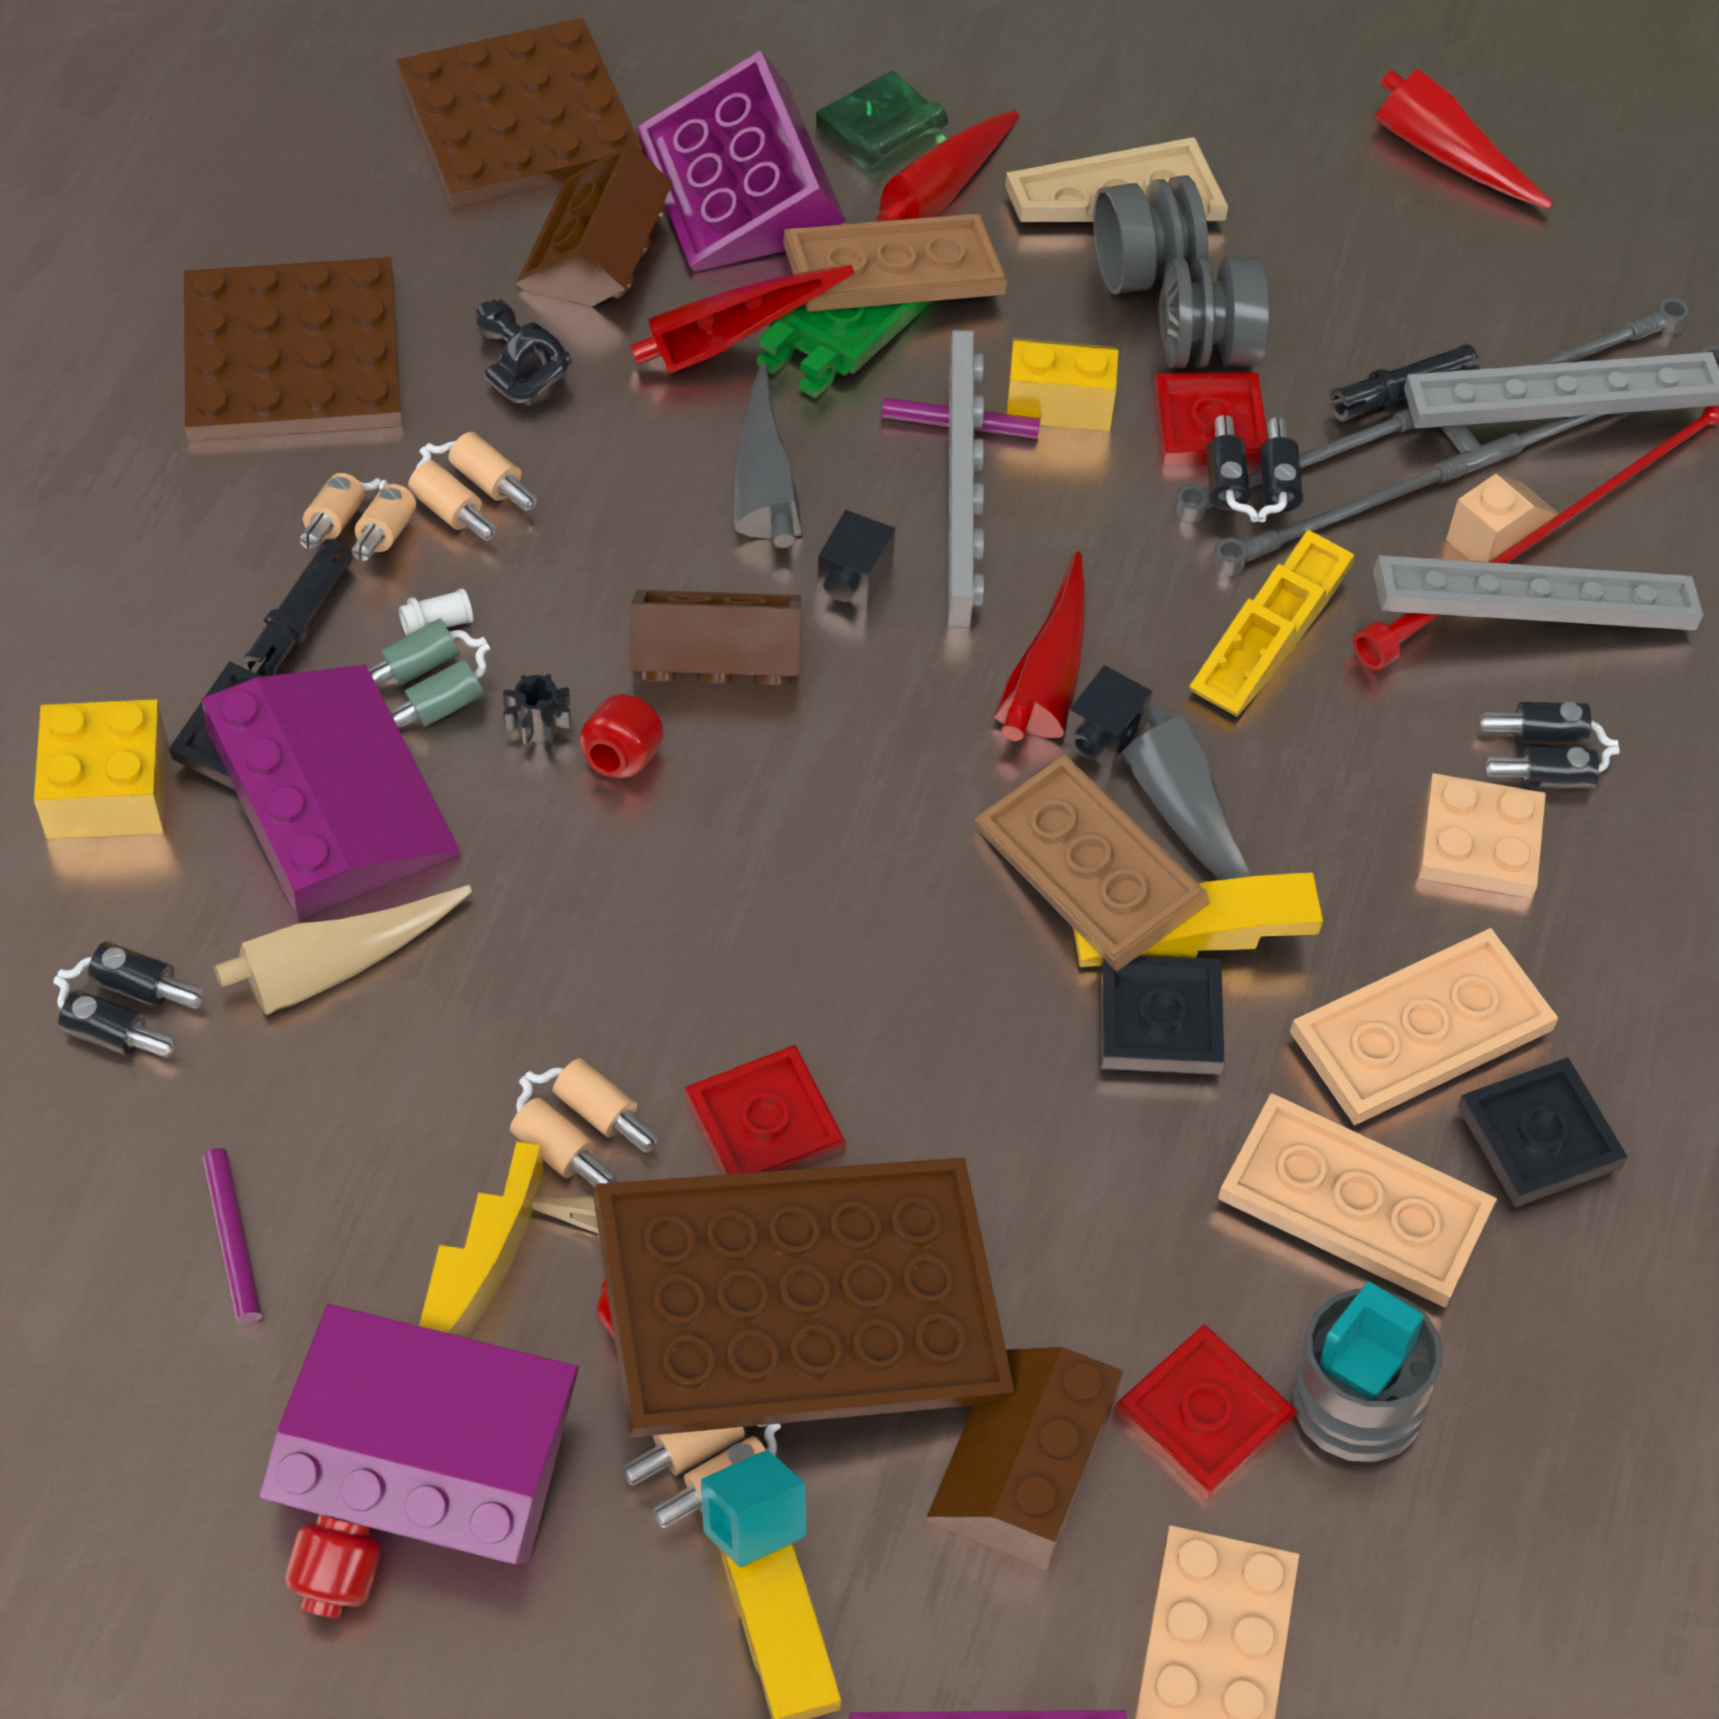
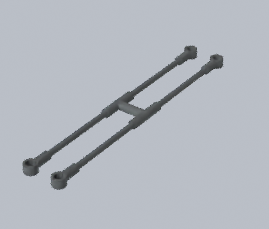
M1665 298L1661 301L1657 311L1627 322L1625 328L1530 365L1570 363L1628 339L1636 341L1659 331L1667 334L1679 333L1683 330L1687 321L1689 307L1681 299ZM1719 346L1704 348L1701 353L1713 352L1719 369ZM1410 408L1395 413L1390 420L1299 455L1300 468L1397 430L1405 432L1415 428ZM1604 414L1562 417L1520 435L1512 433L1482 446L1465 425L1440 427L1461 454L1436 463L1432 470L1279 531L1271 529L1243 541L1236 538L1222 539L1215 548L1213 557L1214 569L1224 576H1236L1243 571L1246 562L1280 549L1282 543L1304 535L1307 529L1315 531L1434 482L1445 483L1520 453L1524 446ZM1261 470L1248 475L1249 489L1262 484ZM1188 485L1181 488L1177 493L1175 514L1181 521L1197 523L1204 519L1207 509L1214 507L1210 502L1209 486L1201 488L1196 485ZM1225 556H1233L1235 557V559H1230Z

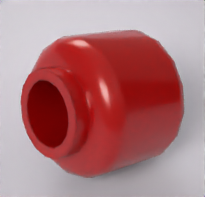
M618 694L612 695L600 703L584 723L579 738L581 750L587 762L595 771L605 776L624 779L635 776L646 767L660 748L664 732L663 724L657 712L647 702L636 696Z
M319 1514L317 1523H306L299 1528L286 1571L285 1584L292 1592L303 1596L302 1610L326 1617L340 1618L343 1606L357 1607L367 1602L381 1554L379 1542L374 1537L368 1535L370 1527Z

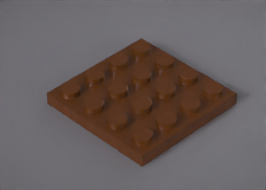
M583 18L396 59L398 77L452 208L562 183L567 177L630 142L643 153L640 141Z
M391 257L184 270L185 429L188 441L401 427L396 313Z

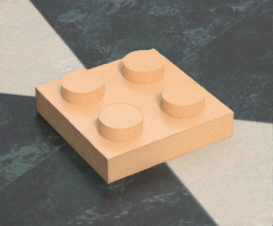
M1432 773L1428 786L1418 879L1533 899L1538 884L1546 793Z

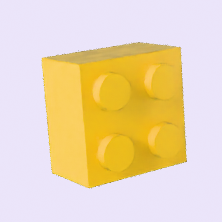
M158 699L40 705L34 803L46 839L164 834L168 737Z

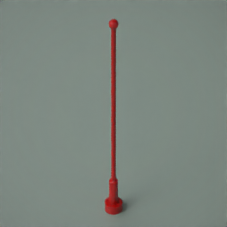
M1719 406L1705 407L1700 418L1494 558L1490 563H1508L1705 426L1719 424ZM1406 612L1387 626L1380 622H1372L1353 636L1354 651L1366 667L1374 671H1380L1399 657V644L1435 620L1438 614Z

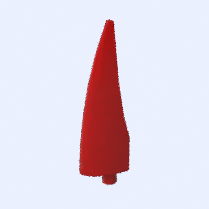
M1390 70L1383 77L1381 86L1391 95L1386 99L1375 116L1378 122L1436 161L1473 181L1546 210L1552 208L1553 202L1493 145L1468 117L1454 96L1421 70H1415L1406 79L1394 70Z
M1011 110L970 126L939 143L907 165L885 185L879 205V212L881 213L877 216L876 221L938 217L947 209L1018 120V111Z
M850 264L768 279L727 290L650 317L648 321L653 337L630 345L637 365L662 356L669 374L713 357L854 275L853 267Z
M1078 550L1072 556L1044 624L1008 677L993 718L1004 723L1001 732L1009 740L1019 741L1023 738L1024 733L1042 738H1060L1066 730L1068 712L1073 704L1080 669L1084 634L1085 586L1082 554Z

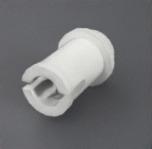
M462 588L452 593L422 601H417L415 597L408 599L407 605L399 607V617L406 636L441 618L447 628L473 622L471 604L466 591Z

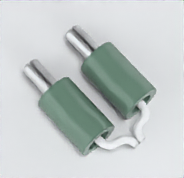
M441 618L381 649L385 660L369 668L376 685L378 686L395 677L398 684L402 686L460 655L453 639L459 638L468 646L479 647L475 657L478 665L475 672L472 671L467 661L463 659L405 690L409 701L390 711L398 729L418 718L422 725L426 727L484 696L478 679L486 671L484 655L491 650L484 637L473 639L467 632L462 630L449 632Z

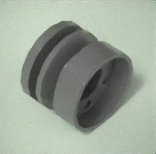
M1189 175L1170 177L1168 182L1165 179L1151 180L1146 188V194H1144L1137 183L1098 189L1093 209L1095 247L1100 271L1106 286L1112 294L1150 290L1154 283L1155 274L1163 285L1165 269L1169 259H1186L1189 272H1191V266L1195 258H1206L1208 261L1206 216L1197 186Z
M1261 257L1223 258L1216 281L1212 280L1211 270L1206 258H1195L1191 266V272H1189L1186 259H1169L1159 299V327L1168 366L1170 368H1185L1191 352L1194 366L1198 368L1206 367L1210 360L1213 344H1217L1221 363L1225 367L1260 366L1265 356L1269 325L1268 285L1265 266Z
M1353 1289L1332 1296L1314 1312L1305 1334L1300 1354L1301 1360L1297 1367L1292 1387L1293 1407L1297 1410L1296 1417L1304 1433L1324 1451L1348 1461L1378 1462L1400 1454L1417 1439L1443 1362L1441 1338L1430 1318L1410 1300L1388 1292L1425 1316L1415 1349L1378 1399L1375 1401L1368 1400L1322 1371L1319 1367L1327 1334L1361 1291V1289Z

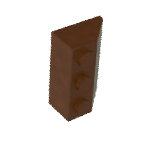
M632 142L567 177L516 284L524 291L591 307L610 297L614 299L621 297L634 282L635 276L632 273L638 260L646 253L651 244L649 235L654 224L666 211L667 206L664 202L673 182Z
M637 590L631 602L630 671H642V679L649 681L676 680V672L698 673V681L707 683H727L732 681V674L754 675V682L758 684H786L788 676H799L801 595Z
M1064 1347L1008 1349L1006 1352L1015 1393L990 1404L973 1406L930 1507L926 1522L1048 1571L1115 1404L1123 1370Z

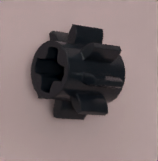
M551 674L545 676L522 675L514 691H503L504 709H506L503 711L505 729L514 730L518 728L524 744H528L530 741L536 743L548 741L552 743L554 742V736L559 731V727H571V713L569 709L571 706L570 690L568 687L557 689L552 681Z

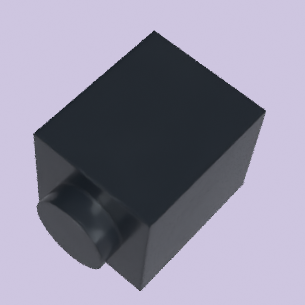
M845 509L818 555L817 590L827 593L838 601L851 602L867 609L893 563L895 527Z

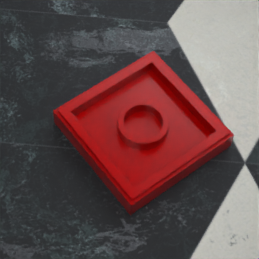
M1259 373L1155 374L1153 389L1163 466L1207 465L1206 446L1209 441L1216 437L1215 419L1221 415H1224V421L1226 415L1233 419L1234 436L1241 438L1245 442L1247 465H1260L1259 448L1261 444L1268 440Z
M796 1044L685 1087V1098L723 1175L804 1169L846 1151V1141Z
M1204 1323L1117 1401L1114 1412L1207 1501L1295 1419L1297 1410Z

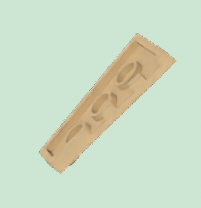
M1195 137L1006 172L1005 188L1020 222H1093L1095 195L1099 188L1137 183L1144 194H1146V188L1151 180L1165 179L1168 182L1170 177L1189 175L1195 182L1202 199L1206 221H1226L1228 205Z

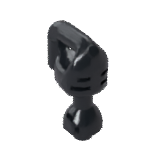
M494 299L491 302H483L476 310V330L490 340H505L507 342L503 346L499 361L496 364L490 365L485 370L484 379L508 400L518 404L530 403L539 398L565 375L568 366L572 364L570 353L566 352L560 341L546 329L533 322L520 327L516 323L515 312L502 299H499V301Z

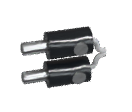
M1224 415L1215 419L1216 437L1209 441L1206 446L1210 502L1214 507L1222 510L1245 512L1250 516L1252 522H1265L1266 515L1269 513L1288 512L1301 505L1303 502L1299 447L1294 440L1287 438L1286 422L1284 419L1278 418L1277 422V417H1274L1268 421V440L1261 444L1259 448L1263 504L1265 507L1258 514L1253 507L1246 505L1250 499L1245 442L1241 438L1234 436L1233 419L1230 416L1226 415L1225 421Z
M1519 702L1516 713L1483 712L1480 717L1482 731L1515 732L1518 743L1587 745L1592 729L1596 732L1599 741L1609 747L1601 754L1600 763L1595 748L1525 747L1522 758H1488L1486 772L1489 777H1521L1525 789L1594 790L1597 785L1598 774L1606 770L1609 765V757L1619 754L1618 740L1608 738L1604 729L1598 723L1592 721L1588 703Z
M108 941L101 943L92 957L81 960L75 968L59 970L58 976L54 978L53 982L60 987L57 999L58 1006L61 1009L58 1019L59 1030L124 1056L131 1055L136 1047L167 1058L174 1051L175 1039L146 1028V1018L143 1013L81 990H74L69 994V984L65 979L79 976L88 967L87 975L90 983L154 1007L161 1005L167 998L195 1009L200 1006L204 997L203 989L174 979V967L171 964Z

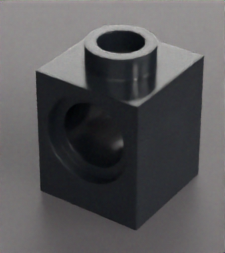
M1104 665L1069 709L1064 743L1073 747L1082 757L1090 760L1095 759L1112 769L1121 758L1123 750L1137 737L1146 725L1145 713L1150 707L1152 690Z

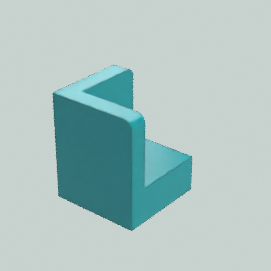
M1368 1281L1327 1334L1319 1363L1320 1369L1368 1400H1377L1415 1349L1425 1315Z
M770 1451L760 1452L701 1479L703 1533L739 1567L796 1542L806 1535L805 1482Z

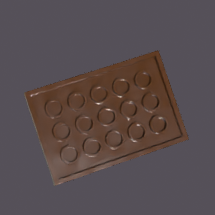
M965 1157L596 1184L593 1199L629 1438L990 1404L1015 1393Z

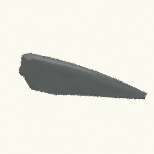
M765 362L760 365L749 394L739 434L733 487L734 528L737 532L749 537L773 538L775 546L787 548L794 544L795 536L802 535L799 500L792 478L791 464L774 419L767 363Z
M1163 704L1150 708L1145 713V718L1152 729L1133 740L1122 752L1125 761L1132 769V773L1168 825L1219 880L1252 876L1230 832L1210 772L1207 757L1183 714L1171 718Z

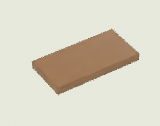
M981 214L784 229L783 245L793 274L850 264L855 273L805 303L806 312L1005 295L1007 279Z
M1065 754L974 818L977 830L1116 972L1209 904L1207 892Z

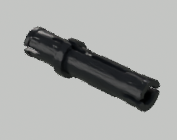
M1463 344L1458 348L1391 371L1384 369L1372 371L1368 379L1342 388L1333 389L1330 393V400L1334 401L1341 398L1342 401L1330 404L1331 409L1340 421H1347L1351 417L1374 409H1382V411L1393 409L1400 400L1406 399L1404 386L1407 375L1480 369V365L1475 364L1468 367L1466 364L1479 361L1478 355L1471 345Z
M325 539L321 542L318 551L279 608L271 610L264 618L262 633L241 660L244 668L251 671L256 662H262L255 673L263 677L274 676L291 648L295 649L301 645L307 636L306 626L345 568L353 560L352 554L347 547L338 558L334 557L332 559L342 543L333 539Z

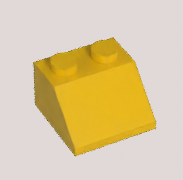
M1013 338L1006 414L1041 418L1040 426L1110 432L1117 385L1119 350L1113 346Z

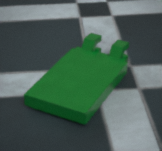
M933 301L806 312L803 304L770 323V328L759 338L758 346L766 350V352L761 353L757 357V366L760 367L761 364L766 362L768 372L775 374L789 363L795 348L802 351L808 356L801 362L800 370L808 374V376L803 377L799 381L798 389L816 399L831 386L837 372L844 376L848 372L854 374Z

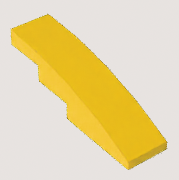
M1307 529L1285 564L1282 566L1278 563L1254 600L1248 598L1190 684L1189 690L1238 717L1284 662L1323 610L1354 565L1355 555Z
M1313 872L1249 876L1198 883L1207 892L1209 904L1140 955L1196 958L1198 951L1256 949L1261 936L1318 935L1323 924V918ZM1073 928L1079 967L1101 966L1102 956Z
M516 1141L504 1195L499 1196L478 1192L465 1248L439 1245L419 1326L465 1338L471 1336L502 1286L527 1231L533 1212L532 1201L538 1196L544 1176L541 1145Z
M792 1543L742 1567H739L719 1548L738 1618L742 1620L756 1672H759L771 1718L810 1719L841 1710V1697Z

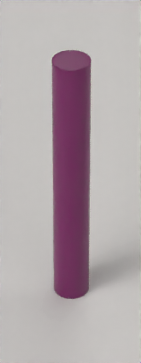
M884 397L881 418L949 427V406ZM983 411L982 428H973V431L1038 439L1041 418Z
M215 1148L206 1151L202 1158L236 1321L238 1324L248 1325L259 1321L262 1318L228 1154L225 1149Z

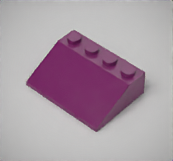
M762 50L636 127L647 158L673 182L665 204L689 266L694 272L784 252V229L841 225L846 222L788 84Z
M366 664L258 677L201 699L207 733L230 776L231 783L298 921L460 855V849Z
M327 1303L277 1429L259 1499L515 1565L529 1562L579 1366Z

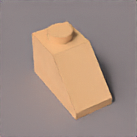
M1496 473L1458 499L1446 541L1469 561L1490 562L1559 515V513L1522 482Z

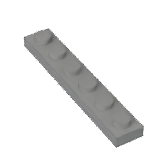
M952 330L949 361L948 627L970 628L972 606L982 607L984 588L983 574L973 573V560L982 561L984 541L983 528H973V515L982 516L983 483H973V471H982L983 439H973V428H982L983 396L973 395V385H982L983 353H973V331Z
M1713 352L1410 374L1407 375L1404 391L1416 429L1719 405V369Z
M1378 555L1372 570L1381 611L1697 630L1704 617L1693 577L1689 575Z

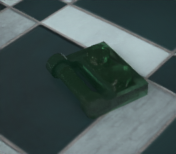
M891 70L816 111V126L866 171H870L881 165L886 155L927 132L934 135L948 126V117L944 108L938 102L932 101L929 103L897 73Z

